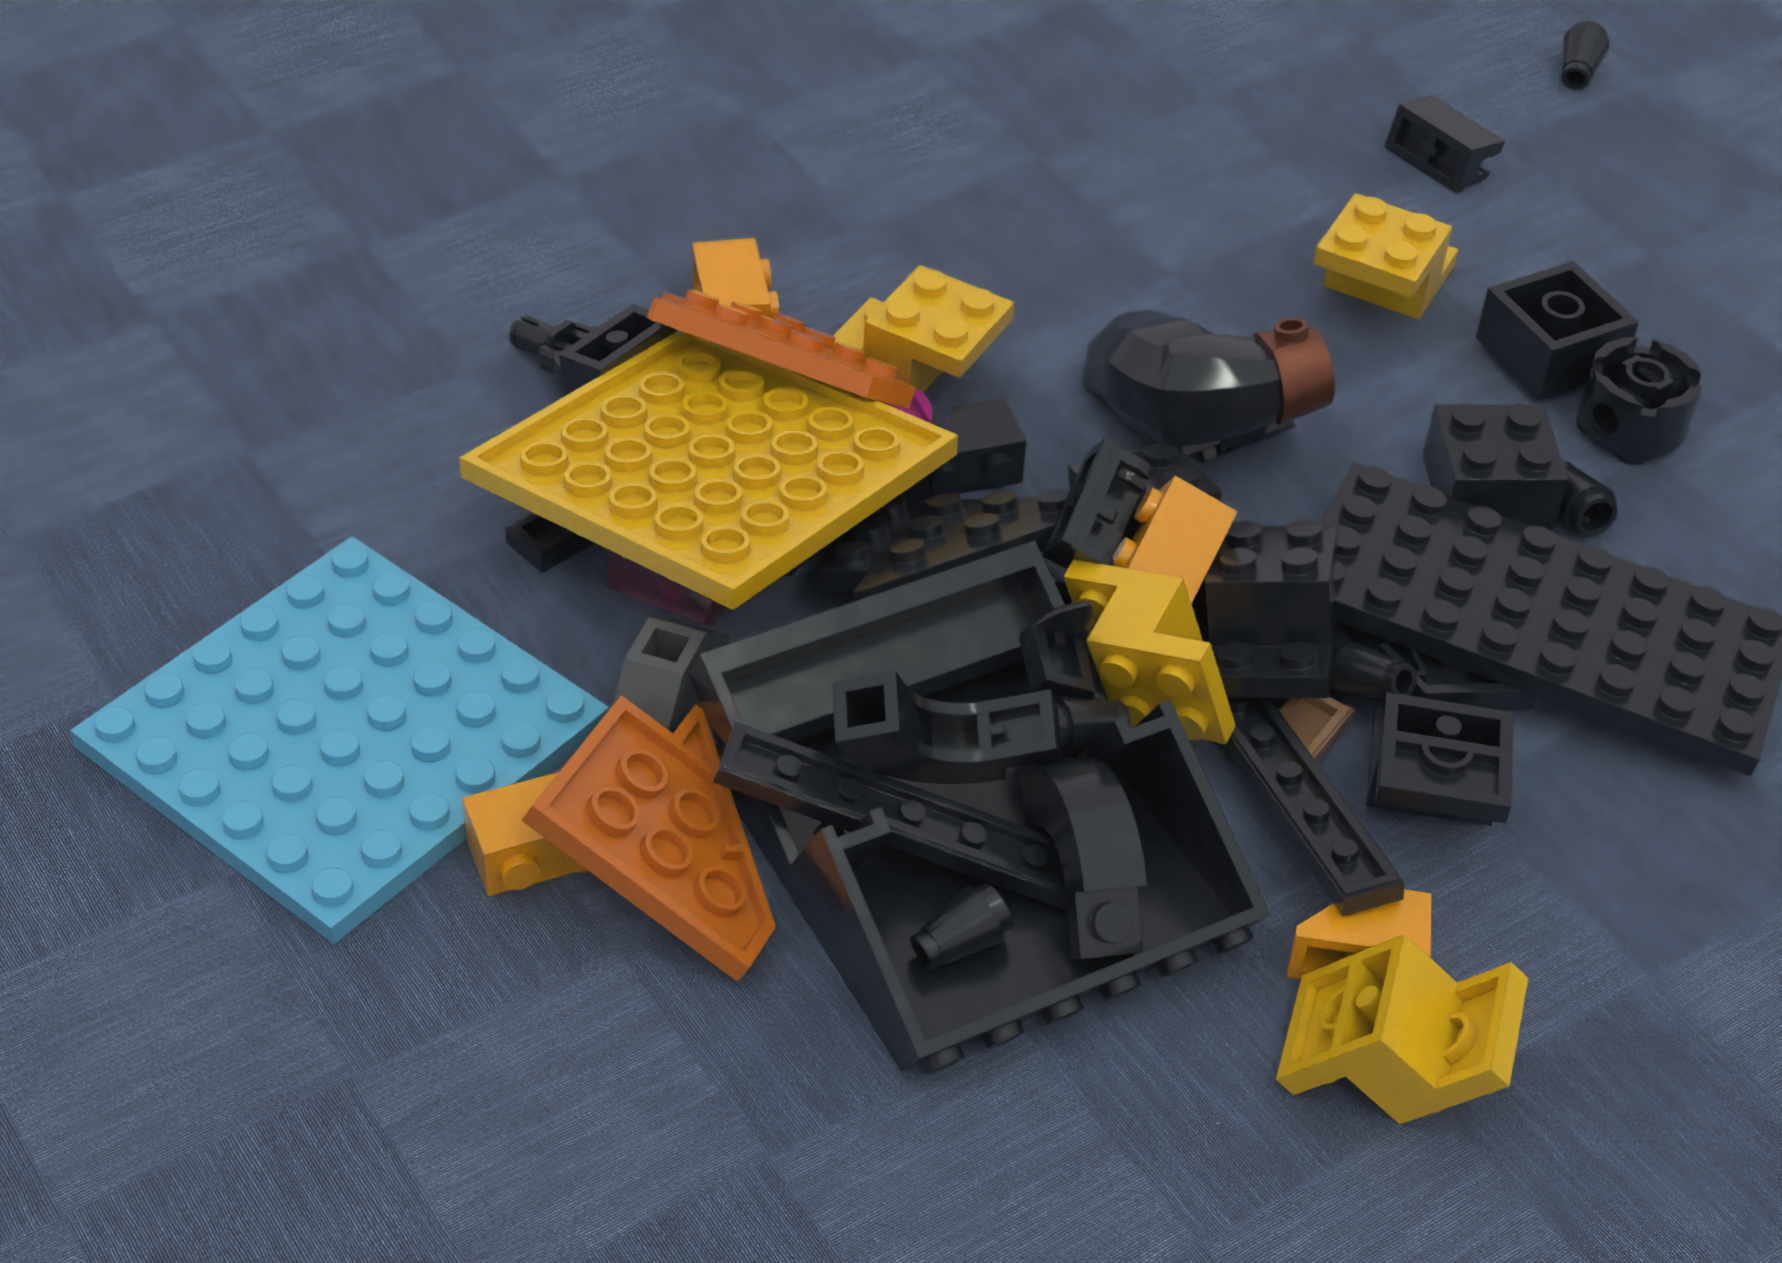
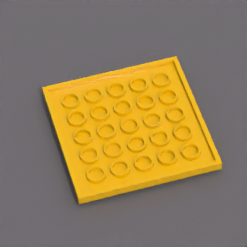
M678 330L464 454L459 459L461 478L601 545L626 559L642 565L671 581L681 584L718 604L734 610L955 457L958 449V435L880 401L862 397Z

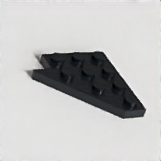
M1053 489L1043 492L1039 496L1017 497L1016 493L1012 491H998L977 499H961L959 494L944 493L923 501H906V497L898 495L852 527L816 568L814 573L818 593L853 592L855 601L1032 541H1036L1042 553L1069 490Z

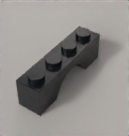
M999 398L952 406L950 420L944 429L958 435L957 455L900 495L906 497V501H922L944 493L961 494L1022 483L1027 440L1006 399Z

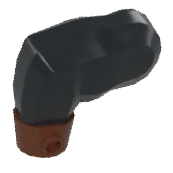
M1138 310L1127 312L1117 316L1088 343L1082 383L1093 394L1103 398L1115 415L1125 424L1159 443L1175 445L1176 447L1206 444L1241 436L1274 422L1281 425L1331 405L1335 396L1334 369L1325 341L1317 329L1308 327L1306 320L1296 317L1277 321L1274 324V331L1256 332L1252 337L1213 334L1186 318L1172 317L1157 311Z

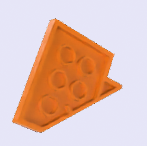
M688 289L685 298L666 292L663 293L662 298L653 297L647 318L652 321L862 397L910 408L917 387L896 378L899 368L869 357L864 362L867 354L865 351L835 342L836 338L834 336L805 327L806 323L780 313H775L773 318L763 316L762 310L736 301H732L731 306L719 304L720 300L718 298L692 289Z
M621 695L533 803L521 821L738 982L750 968L775 930L776 925L730 788L713 783L720 758L705 713L701 707L695 704L674 733H672Z

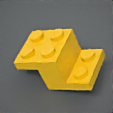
M1355 193L1317 245L1313 264L1326 268L1323 286L1419 320L1455 266L1459 249L1448 246L1453 226L1436 221L1426 214L1413 213L1392 206L1379 198L1366 197Z
M919 265L884 302L870 297L833 336L836 338L835 342L865 351L867 354L864 362L869 357L899 368L896 378L917 387L923 393L942 371L961 378L1013 320L1015 302L995 295L988 290L947 276L938 270Z
M1073 559L1063 576L1072 603L1089 601L1092 604L1094 623L1085 640L1108 699L1110 701L1120 700L1126 705L1130 716V727H1135L1158 704L1170 700L1189 740L1202 739L1227 744L1236 727L1211 644L1202 640L1184 578Z
M1405 934L1392 938L1302 975L1276 1080L1291 1094L1296 1095L1323 1084H1330L1346 1076L1398 1124L1436 1113L1451 1106L1509 1087L1529 978L1512 962L1456 982Z

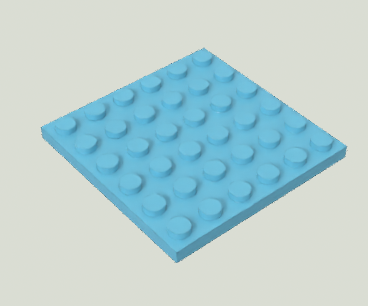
M351 536L72 728L70 733L74 748L332 944H336L466 840L462 797L549 774L576 752L609 711L610 707Z

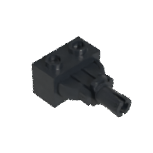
M632 304L603 325L589 327L578 322L575 324V322L569 320L556 326H551L529 315H524L521 317V321L517 319L512 324L509 340L514 348L539 355L541 369L555 375L559 386L565 391L566 396L675 333L676 329L648 319V309Z

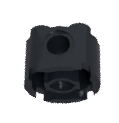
M1625 337L1606 343L1595 354L1576 419V426L1581 432L1589 435L1596 443L1615 452L1617 459L1628 465H1642L1647 462L1648 457H1658L1676 450L1685 440L1701 393L1702 384L1700 385L1699 381L1702 374L1699 366L1685 352L1666 342L1653 339L1649 348L1636 346L1638 337Z

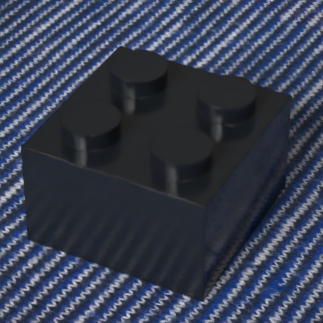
M1574 261L1489 287L1475 338L1538 400L1587 384L1596 352L1608 342L1625 337H1635L1639 321Z
M1435 404L1423 450V458L1431 487L1439 489L1453 499H1458L1475 506L1492 508L1500 515L1527 525L1541 526L1554 530L1567 487L1568 476L1545 406L1528 404Z

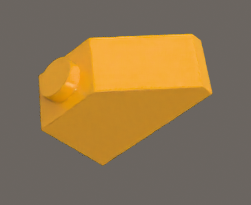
M1404 889L1403 900L1346 916L1341 915L1334 903L1296 926L1287 964L1286 977L1301 979L1302 975L1402 934L1409 937L1421 950L1431 957V893Z

